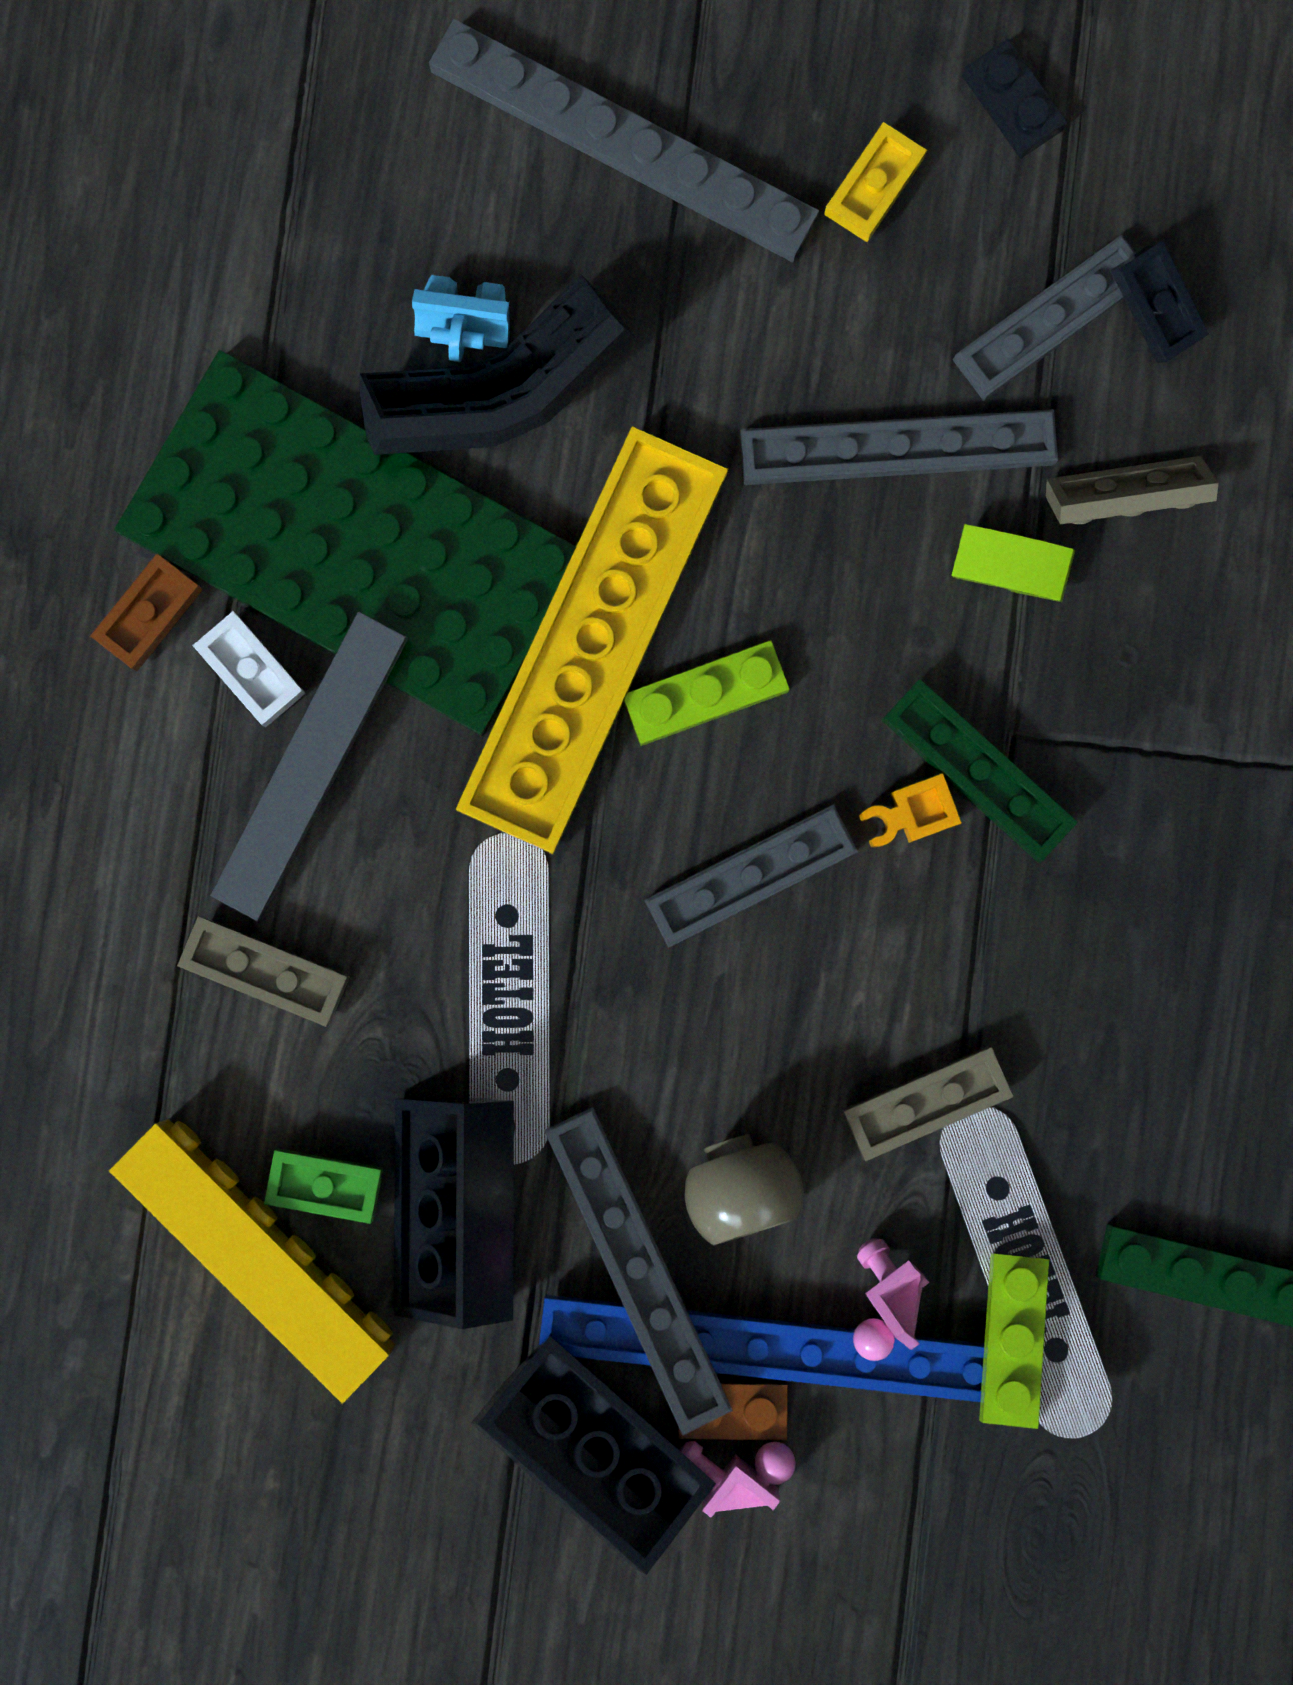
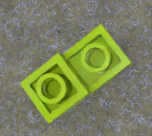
M964 524L952 576L956 579L1008 589L1015 593L1062 602L1075 550L1028 537Z

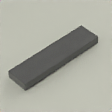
M1123 235L1117 237L954 356V363L983 401L1124 300L1110 271L1136 254Z
M832 805L644 901L669 948L858 851L838 811Z

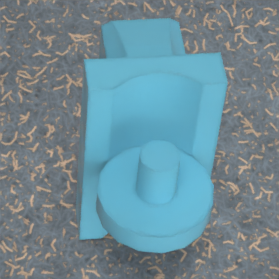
M431 275L424 290H414L412 308L415 312V336L430 338L431 343L449 345L450 361L461 362L465 347L482 350L484 345L500 348L508 347L510 338L509 302H506L505 287L502 284L483 282L477 286L476 296L469 297L458 295L457 282L453 281L450 277Z

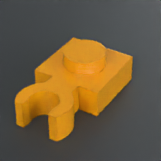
M943 773L890 793L895 808L889 809L877 805L867 808L859 815L861 821L868 820L871 817H878L885 824L883 835L869 841L871 847H881L890 843L901 829H904L907 840L910 843L962 823Z

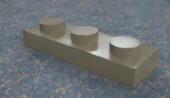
M1202 456L1049 478L1046 482V498L1060 524H1085L1093 519L1120 515L1138 516L1147 511L1167 508L1185 509L1193 507L1195 504L1217 501L1219 483Z
M200 916L197 917L177 965L180 968L325 1027L330 1026L350 976Z
M987 1046L842 1109V1112L863 1160L868 1161L1013 1097V1094L992 1047Z

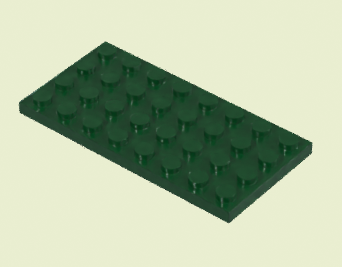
M218 350L114 528V531L122 537L155 555L159 554L169 563L335 655L358 612L408 637L409 639L386 683L482 737L512 687L576 549V546L408 453L374 455L366 436V430L221 350Z

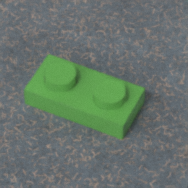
M278 1148L274 1150L264 1204L371 1224L374 1221L384 1168Z

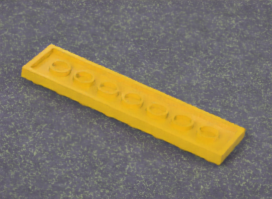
M633 426L631 427L455 810L554 855L620 711L624 698L630 689L728 472L727 468Z

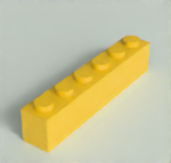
M169 1119L155 1123L109 1172L343 1404L394 1349L396 1344L390 1339L393 1333L389 1326L372 1311L365 1315L351 1301L354 1293L350 1287L334 1273H330L327 1277L312 1262L316 1258L312 1249L296 1235L288 1238L274 1224L277 1216L273 1210L257 1197H253L250 1200L236 1186L239 1179L233 1170L219 1159H215L212 1162L198 1148L201 1141L187 1125L181 1121L173 1124Z

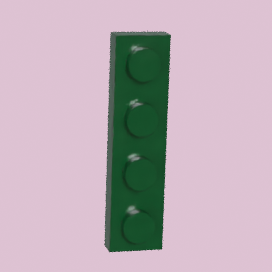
M921 679L908 690L882 719L891 730L940 774L943 773L946 780L1037 862H1042L1078 823Z
M1107 1224L1095 1275L1097 1278L1293 1327V1269Z

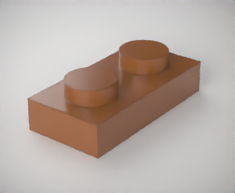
M156 554L90 637L137 672L203 589L159 554Z
M719 1380L733 1411L685 1435H682L678 1426V1439L787 1440V1382L784 1380Z

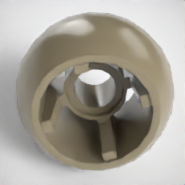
M751 1134L714 1144L704 1149L708 1162L695 1166L688 1172L685 1183L687 1212L697 1231L713 1246L793 1221L800 1216L804 1195L801 1175L794 1160L775 1142L754 1146Z

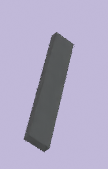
M1054 409L741 429L740 433L744 485L1054 466L1058 462Z
M361 612L357 613L210 896L256 921L262 920L407 643L408 637Z
M590 1108L544 1130L682 1435L733 1411L594 1108Z

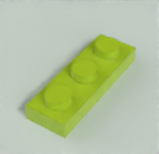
M770 640L628 692L624 698V703L640 746L788 693L790 689Z
M991 1253L979 1421L982 1423L1038 1429L1049 1259Z

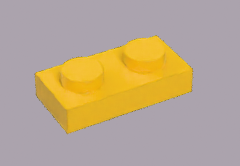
M883 122L827 204L824 215L865 242H868L923 161L927 150Z

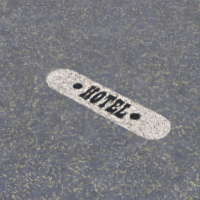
M501 833L489 837L476 848L469 866L470 1098L514 1101L515 1165L530 1160L542 1150L548 1139L544 1130L550 1128L548 862L543 850L507 833Z
M989 1107L944 1127L940 1137V1152L988 1285L991 1253L1049 1259L1039 1423L1047 1431L1059 1437H1084L1100 1428L1110 1413L1112 1407L1110 1383L1016 1127L1004 1113Z

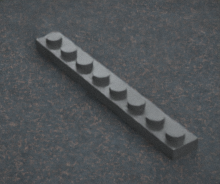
M456 19L452 20L429 61L431 73L792 263L795 261L818 218L819 210Z

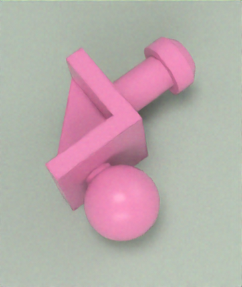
M876 1238L870 1239L861 1245L857 1259L865 1269L871 1268L880 1283L865 1294L884 1321L875 1318L864 1320L857 1326L853 1335L856 1351L863 1358L870 1361L882 1360L891 1353L894 1347V1336L910 1350L920 1344L914 1334L922 1288L930 1283L925 1275L909 1260L897 1269L888 1256L890 1253L888 1245L883 1239Z
M696 1441L686 1442L679 1450L716 1483L703 1500L702 1511L709 1517H712L718 1511L769 1506L774 1510L780 1502L779 1489L775 1485L788 1481L793 1475L796 1465L791 1449L780 1442H769L758 1450L755 1457V1469L735 1454L725 1469L722 1470L701 1453L703 1447Z

